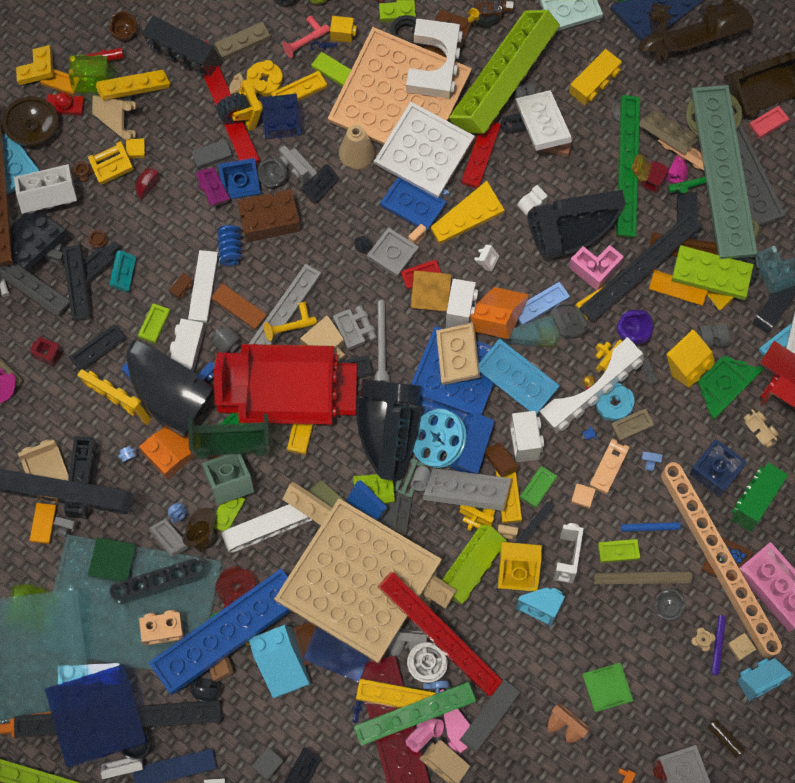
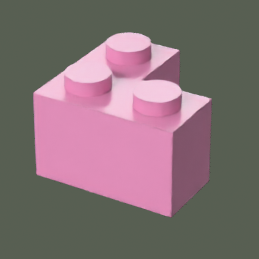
M609 245L597 258L583 246L571 258L569 268L595 290H598L621 267L624 256Z

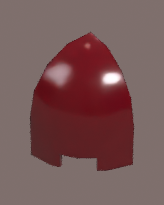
M147 167L138 177L135 191L141 201L160 181L158 171L153 168L149 170Z

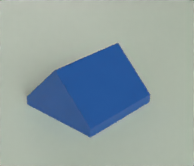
M255 158L218 164L221 183L230 199L261 194Z

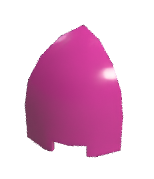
M679 155L675 157L666 181L673 184L686 181L688 176L687 163Z
M0 368V403H3L14 392L15 376L13 373H10V375L4 373V369Z

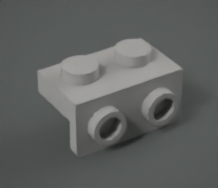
M283 146L279 149V160L287 166L293 177L303 185L316 175L317 172L295 148L289 151L286 146Z

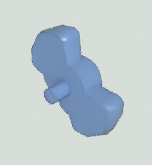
M449 682L423 683V688L435 689V693H439L440 688H449Z

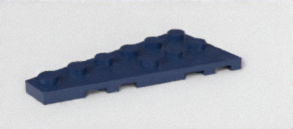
M625 0L611 5L610 9L642 41L644 37L651 34L649 12H651L653 3L671 6V9L667 10V14L673 16V18L667 20L668 30L706 0Z

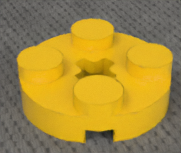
M272 61L258 62L247 70V80L249 79L251 86H254L256 95L260 94L268 97L271 96L272 92L281 88L283 81L282 72ZM267 76L268 81H260L261 77Z

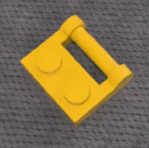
M121 141L116 143V146L95 156L93 154L88 156L100 185L134 170ZM120 152L119 155H117V156H115V157H113V158H111V159H109V160H106V161H104V162H102V163H100V164L97 163V162H99V161H101V160H104V159H106V158H108V157H110V156H112V155H114V154Z

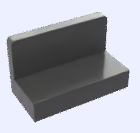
M394 493L395 502L385 503L387 509L379 522L398 534L406 536L412 498L400 493Z

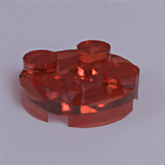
M230 567L224 570L219 575L220 578L215 584L219 598L228 606L256 586L253 574L249 570L241 569V567ZM234 583L241 584L237 589L232 588Z

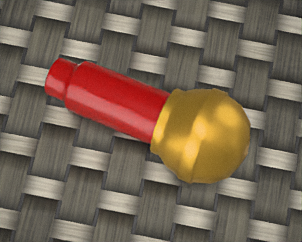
M588 375L583 378L582 384L587 390L596 381L593 376Z

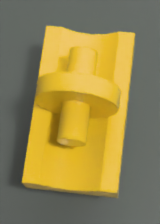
M619 340L610 351L609 347L611 344L609 342H606L604 345H596L595 348L598 353L595 357L597 359H600L602 356L605 357L596 367L599 373L601 370L604 372L607 370L613 349L623 341Z
M461 505L459 513L465 515L463 522L469 524L467 530L471 531L473 527L478 529L481 524L492 526L495 510L484 508L481 512L476 507Z

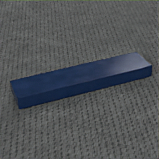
M213 749L143 765V770L133 772L134 782L165 783L217 770Z

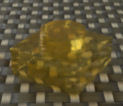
M642 154L636 155L632 171L640 181L647 180L651 165Z

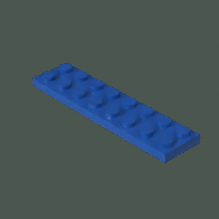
M279 569L148 662L171 696L290 612L289 609L274 601L288 578L282 569Z

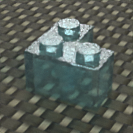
M775 246L757 252L756 264L771 294L795 286V257L782 261Z

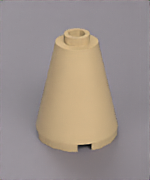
M353 125L348 128L339 147V158L343 165L354 170L364 169L371 164L375 156V148L364 128L360 125Z

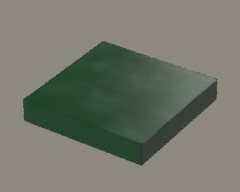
M97 537L88 577L114 582L129 579L136 544Z

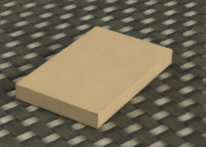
M468 323L436 330L441 383L446 385L480 378L475 325Z

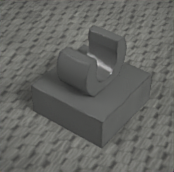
M58 243L44 256L45 260L64 266L62 244Z
M56 516L54 524L60 526L58 535L68 537L70 529L78 528L79 521Z

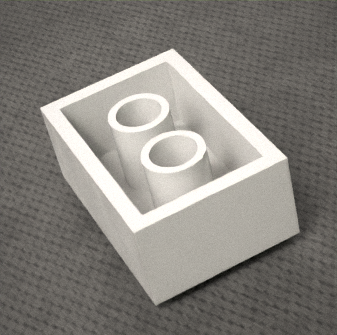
M69 164L14 177L16 196L22 214L33 213L44 208L50 209L56 205L70 204L73 201H77Z

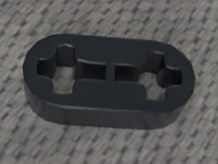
M520 113L507 115L501 120V130L506 134L527 131ZM506 122H509L512 125V127H508V125H506Z

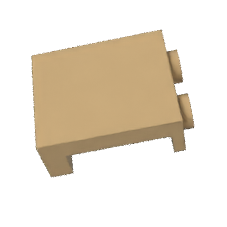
M55 440L42 441L40 445L26 447L22 452L18 453L25 473L68 481L69 475Z

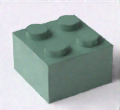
M240 451L202 463L206 480L217 505L254 492L251 476Z

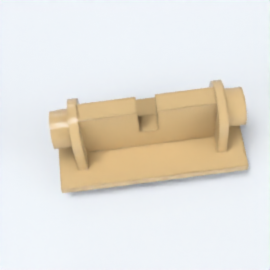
M752 409L751 411L754 414L752 416L748 414L744 417V423L753 433L758 429L761 430L756 437L763 446L769 448L774 444L772 442L774 439L780 441L776 437L779 433L772 425L770 427L767 426L764 422L767 419L761 411L756 412Z

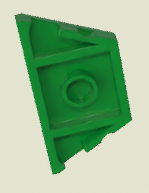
M723 355L698 380L697 385L712 420H715L763 371L762 367L747 365V362L736 361Z

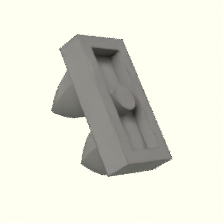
M400 629L388 647L392 656L397 658L404 648L405 641H407L411 651L416 645L426 642L427 636L419 630Z

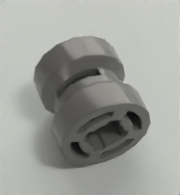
M527 82L525 85H518V88L513 91L515 100L519 97L535 94L533 83Z

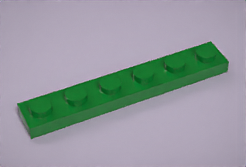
M468 681L354 725V729L362 746L476 702V699Z

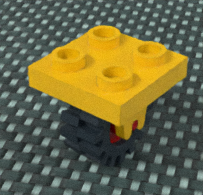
M249 79L241 82L239 92L236 95L233 93L230 97L228 95L225 96V99H221L215 107L222 123L228 124L230 122V124H233L234 121L237 123L240 120H244L249 131L256 129L263 109L261 102L256 97L255 88L251 86Z

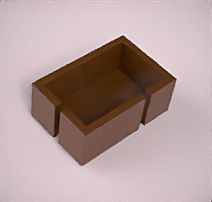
M292 189L276 192V196H272L271 193L237 200L246 243L301 232Z

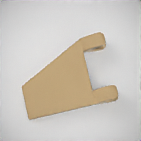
M93 95L92 114L122 138L127 140L135 138L136 132L134 130H124V110L136 109V102L118 99L102 101L100 96Z

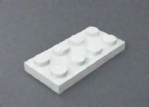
M551 90L516 98V105L536 151L572 142L569 130Z

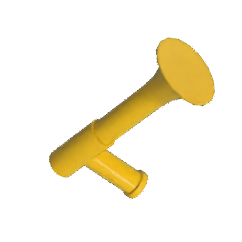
M306 301L298 303L302 317L301 320L278 326H272L268 322L264 323V332L268 341H272L273 336L278 333L317 324L316 317L309 318Z

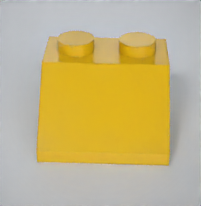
M693 329L666 354L672 377L688 388L693 383H696L715 363L712 351Z

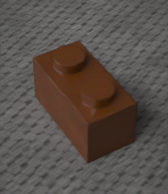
M182 273L169 289L170 295L180 301L186 296V292L193 287V279Z

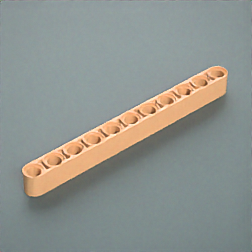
M674 462L669 463L661 473L665 486L717 575L758 651L765 658L774 657L782 648L779 638L682 467ZM667 471H674L676 477H671ZM677 487L684 488L685 494L679 493ZM687 504H692L695 507V511H690L687 508ZM697 521L703 522L705 528H699L697 526ZM711 538L715 545L710 546L706 539ZM716 556H722L724 563H719ZM726 573H731L734 576V581L728 580ZM736 590L743 592L744 599L737 596ZM746 608H751L754 611V616H749ZM757 625L764 629V634L757 632ZM767 643L773 645L774 652L768 651L766 647Z

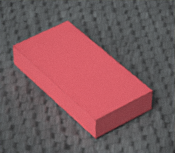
M778 105L750 122L748 126L757 138L761 139L786 124L789 118Z

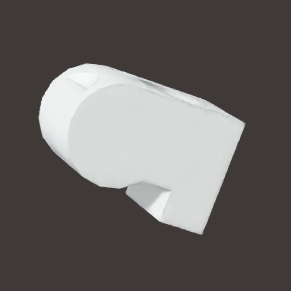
M536 185L529 194L525 195L518 202L517 206L527 216L528 211L534 206L547 204L548 196Z

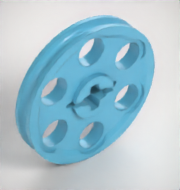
M435 409L424 414L421 417L413 449L416 457L422 463L434 468H442L454 463L460 457L466 445L467 434L463 421L458 415L445 409ZM437 416L438 422L432 426L431 419ZM453 418L455 421L454 426L448 428L447 423ZM422 431H425L426 437L421 441L419 435ZM435 434L440 435V439L442 442H438V438ZM458 436L459 443L453 446L452 439ZM429 448L431 451L430 456L424 458V451ZM446 451L447 458L441 461L440 454Z

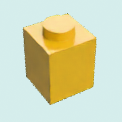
M332 16L330 41L352 43V37L356 36L357 32L354 18Z

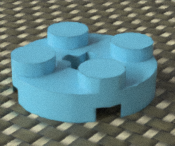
M616 383L611 392L608 394L604 393L599 397V401L595 404L596 409L604 420L618 421L631 414L634 406L633 393L630 389L622 386V384ZM612 398H615L616 401H620V403H618L617 406L610 404Z

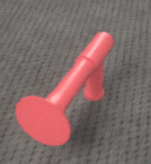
M309 16L306 21L315 31L293 43L283 41L282 46L289 58H293V53L296 49L330 32L329 26L326 24L321 27L313 16Z

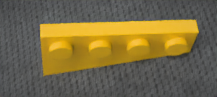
M486 181L433 224L431 232L440 245L504 214L505 210Z
M81 369L77 376L86 386L103 397L107 394L106 397L117 406L121 405L133 417L137 414L141 422L146 425L151 421L138 398L134 396L130 398L124 390L113 388V385L105 379L103 381L99 380V377L91 371L87 373Z

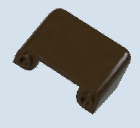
M795 50L723 76L731 94L739 102L743 116H747V118L757 116L760 109L795 97Z

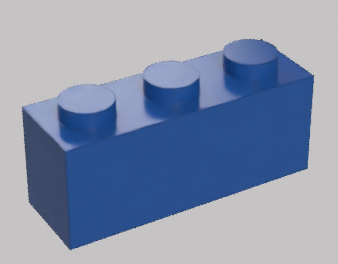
M477 412L470 413L464 417L463 423L467 434L466 445L460 457L451 464V469L478 474L495 420ZM459 437L456 439V444L459 443Z

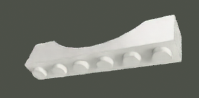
M627 337L613 349L607 370L592 387L572 397L552 400L540 410L542 418L556 433L560 430L564 431L574 418L578 419L584 414L586 408L594 406L599 401V397L604 393L608 394L611 392L618 381H624L630 371L638 369L643 364V353Z

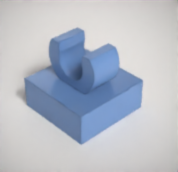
M642 451L641 459L647 460L645 469L654 471L655 462H662L663 455Z

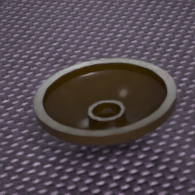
M28 96L14 101L7 107L2 123L6 135L13 142L23 146H36L46 142L54 135L58 126V116L50 102L40 97Z

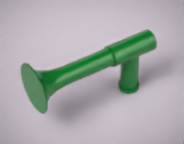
M702 177L668 185L669 193L677 191L686 193L690 187L706 184V178Z

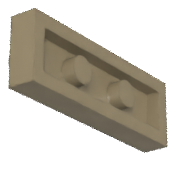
M260 22L214 44L221 59L225 60L270 40L271 36L264 23Z

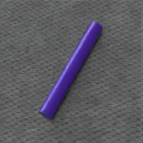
M723 615L718 616L711 670V675L719 676L726 623V616Z

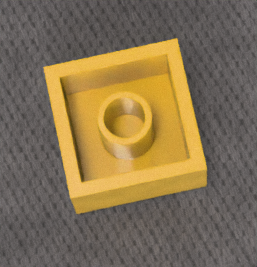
M502 542L498 588L537 591L542 545Z

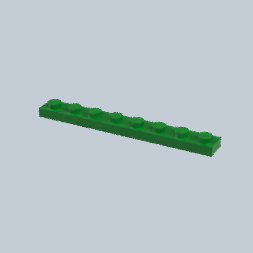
M627 95L620 97L618 190H623L625 204L617 218L616 237L634 239L636 237L640 97Z

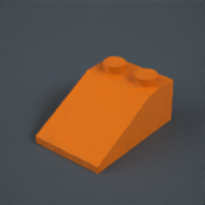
M493 287L477 303L474 314L470 317L471 322L475 325V332L509 339L527 303L529 294Z
M195 425L192 426L185 438H182L168 428H162L142 443L139 448L144 457L166 480H169L210 444L211 441Z

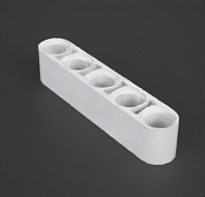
M289 504L232 527L221 535L228 552L233 553L310 522L312 519Z

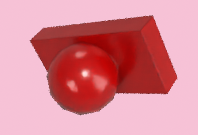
M59 92L57 95L47 94V101L53 105L57 114L82 116L83 96H71L67 92Z

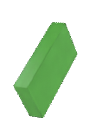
M541 466L521 494L520 499L536 509L557 479V475Z

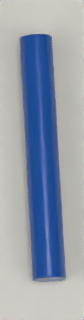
M680 522L621 524V532L680 530L681 528Z

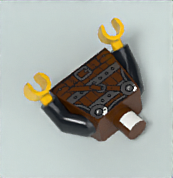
M474 0V8L467 12V14L471 15L468 17V21L485 27L500 22L502 11L513 12V1Z

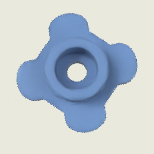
M175 503L168 509V517L172 518L171 521L173 523L182 520L187 514L188 510L184 508V504Z

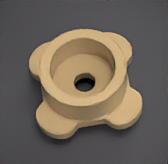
M699 628L696 637L692 638L691 642L694 646H699L702 648V651L706 652L710 649V644L715 640V636L704 628Z

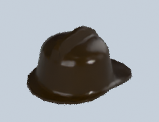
M203 508L191 516L182 539L186 546H191L199 552H204L215 539L213 526L216 515L212 509Z

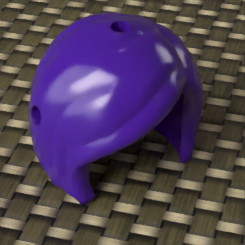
M645 310L627 311L618 321L617 332L623 340L628 337L635 345L644 344L649 341L653 333L654 324L652 317Z

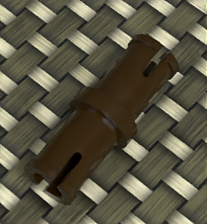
M717 718L707 727L720 740L719 743L721 745L724 744L735 758L745 750L732 736L733 733L731 731L728 732Z

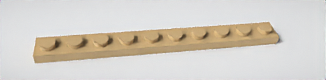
M295 482L289 484L282 499L320 525L323 524L332 510L331 506ZM433 575L422 593L446 609L457 590Z

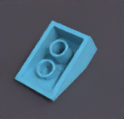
M283 625L249 640L254 659L274 699L310 685L293 627Z

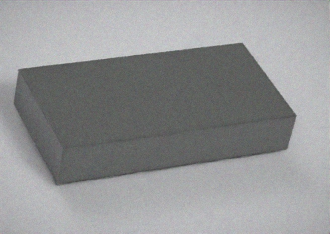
M226 139L191 151L198 169L232 158Z

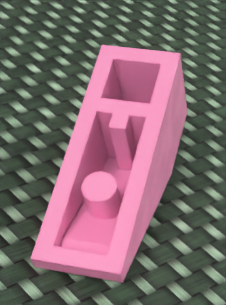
M455 709L443 714L447 740L449 741L447 746L460 756L470 749L459 741L470 724L461 712Z

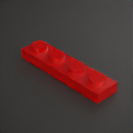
M492 121L485 133H478L461 181L462 185L475 189L480 187L501 124Z

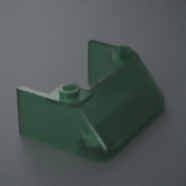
M264 414V422L196 426L193 418H188L189 450L192 455L196 456V459H206L212 455L254 453L255 456H266L267 452L271 451V423L268 414Z

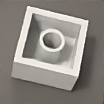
M453 279L446 314V328L472 323L470 317L474 314L478 298V290L475 289L476 282Z
M535 411L512 414L510 430L516 462L539 460L540 453H543L544 439L543 435H539L541 421L540 417H536Z

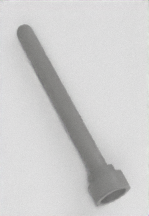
M380 299L378 301V371L374 375V380L390 382V375L386 371L385 301Z

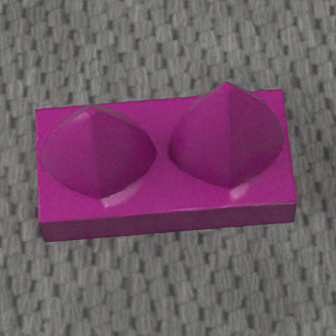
M214 167L198 171L196 174L199 180L198 189L205 192L208 204L216 206L227 203L230 198Z

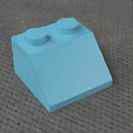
M543 588L521 595L516 609L552 627L565 596L558 589Z
M766 658L757 664L758 667L754 670L748 668L740 673L741 677L737 682L749 702L783 684L791 676V673L776 658L770 661Z

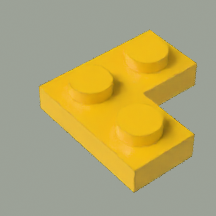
M50 45L33 49V63L16 67L19 85L54 77L53 54Z

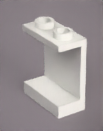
M568 523L563 525L560 539L575 541L572 565L557 563L553 579L555 581L572 584L574 582L583 528L577 524Z

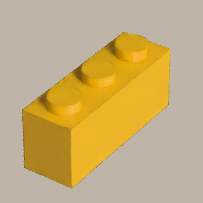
M605 49L570 84L569 93L585 106L590 101L593 102L597 98L598 92L601 89L605 90L613 77L617 78L622 71V61Z

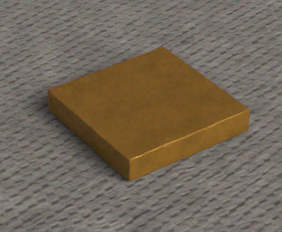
M414 270L410 309L447 312L451 274Z

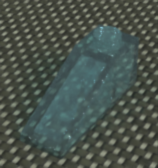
M552 315L514 328L509 339L498 337V340L500 338L506 344L535 347L546 345L550 347L559 341L560 334Z

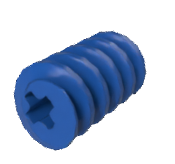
M223 225L218 228L219 263L223 266H236L239 264L238 260L243 258L242 254H239L242 252V248L238 247L242 244L238 240L241 238V234H239L241 228L239 226Z

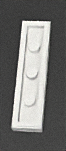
M199 250L188 320L208 323L218 252Z

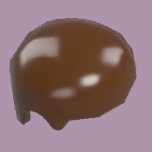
M126 11L115 13L109 25L111 35L118 40L127 41L131 39L137 29V21L134 15Z

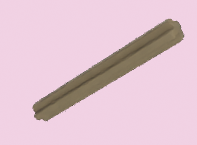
M595 573L593 579L594 584L691 583L692 573Z

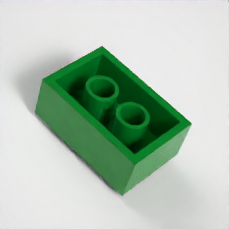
M769 462L765 468L760 466L731 513L734 516L731 520L752 532L788 474Z

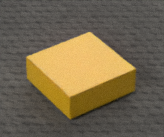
M144 138L126 139V153L129 158H145Z

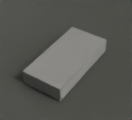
M167 519L149 528L150 533L171 558L188 549V546L183 543V538Z

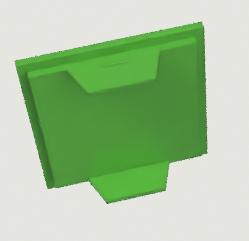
M621 663L583 673L595 712L633 702Z

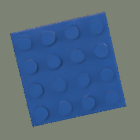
M435 326L411 384L421 386L420 398L466 415L473 412L482 415L494 384L480 373V378L443 385L441 383L436 330H441L442 328ZM476 341L478 362L480 363L493 346Z

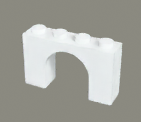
M416 19L414 43L433 45L440 48L445 53L447 61L441 68L433 71L409 68L406 84L407 93L449 98L450 92H454L455 81H452V76L457 74L458 65L454 63L455 59H459L460 48H457V42L462 40V31H459L460 24Z

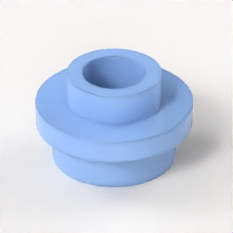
M128 446L120 450L121 454L118 455V458H121L122 462L128 461L137 456L135 452L137 450Z

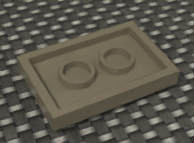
M659 111L651 112L642 118L639 123L641 127L684 154L699 142V139L693 132L684 130L679 123L668 120Z

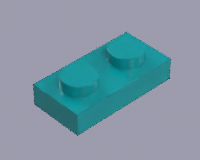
M122 250L116 252L109 286L123 292L129 291L136 256Z

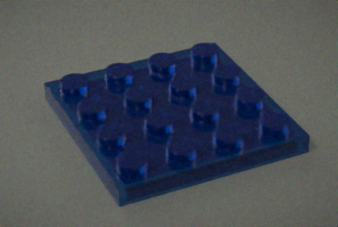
M124 664L45 688L66 768L147 743Z

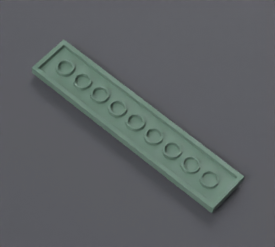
M729 86L692 88L691 94L719 259L756 257L758 253Z

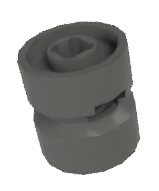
M725 322L714 323L712 327L709 324L698 325L697 334L710 349L713 348V345L717 348L729 345V332Z

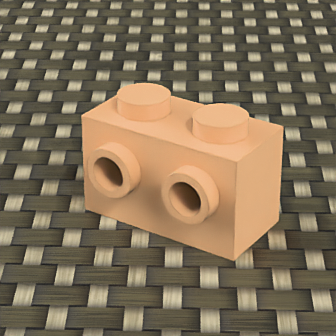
M169 610L165 611L162 615L149 613L145 614L143 618H139L141 639L144 646L179 641L184 637L180 612Z

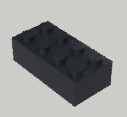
M154 15L142 32L146 39L145 42L151 46L150 49L157 54L160 52L165 54V57L171 61H179L181 66L186 69H194L202 77L205 75L210 77L221 62V58L214 46Z

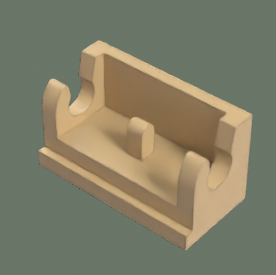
M438 740L436 744L431 743L423 756L420 757V760L446 783H459L470 767L441 740Z

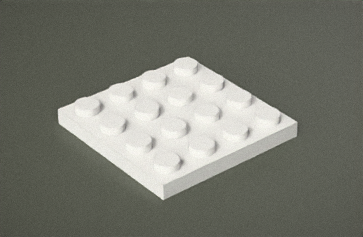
M410 102L374 160V164L439 198L475 136Z

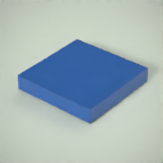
M361 480L354 485L346 500L349 505L378 522L387 509V506Z

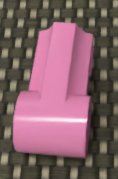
M432 718L417 724V728L406 739L407 746L412 751L418 752L432 737L438 738L441 736L444 730V722L441 719Z

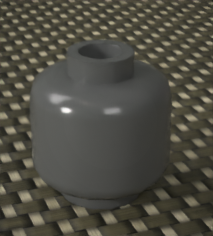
M221 325L212 334L213 345L222 353H227L228 351L233 353L239 347L237 342L240 337L230 326L223 327Z

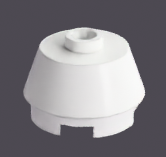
M430 642L416 645L410 651L407 659V666L411 675L415 679L426 683L440 679L446 672L448 664L447 656L434 643Z

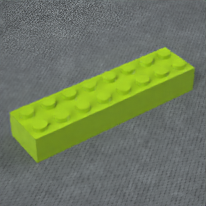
M529 10L523 12L449 116V119L455 126L468 133H485L489 129L494 118L499 115L501 108L508 102L513 91L518 88L520 81L527 75L532 64L537 61V57L546 48L548 41L555 35L556 30L560 26L549 10Z

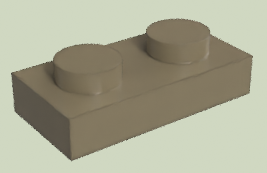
M646 408L611 423V428L619 442L654 427V423Z

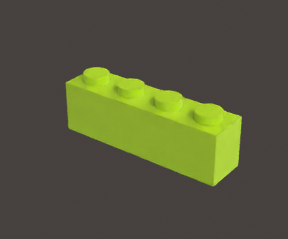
M480 525L443 577V582L457 590L451 601L463 604L469 598L472 589L480 582L484 572L491 567L496 555L501 552V544L507 540L492 526Z

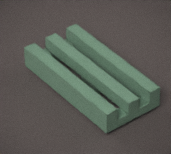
M410 458L409 463L412 464V466L410 468L402 491H400L399 488L404 478V475L399 481L396 482V485L394 487V493H400L409 498H412L415 489L411 487L409 494L405 492L407 490L415 467H424L425 464L422 462H418V460L416 459L413 460Z

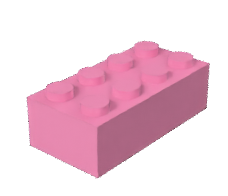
M770 542L743 564L739 570L754 593L787 631L791 632L795 629V569Z

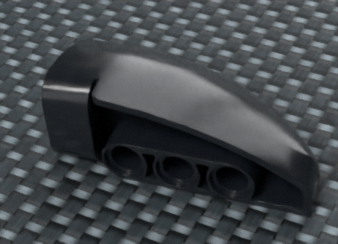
M623 190L560 199L552 202V205L545 204L531 208L527 214L528 224L534 243L542 257L547 259L572 254L579 251L583 246L587 247L599 239L613 225L624 207Z
M134 340L128 348L126 356L130 379L139 400L160 425L185 438L212 398L214 387L200 378L197 380V373Z
M362 379L360 395L362 398H357L356 400L357 425L362 446L370 464L381 479L399 481L403 477L410 461L420 427L423 406L416 403H420L421 386Z

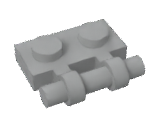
M362 305L355 308L357 314L353 315L351 310L348 309L333 316V320L344 339V344L348 351L365 344L364 336H368L370 341L377 339L376 330L371 325L368 319L369 315L367 311H364ZM361 321L364 328L359 329L356 322Z

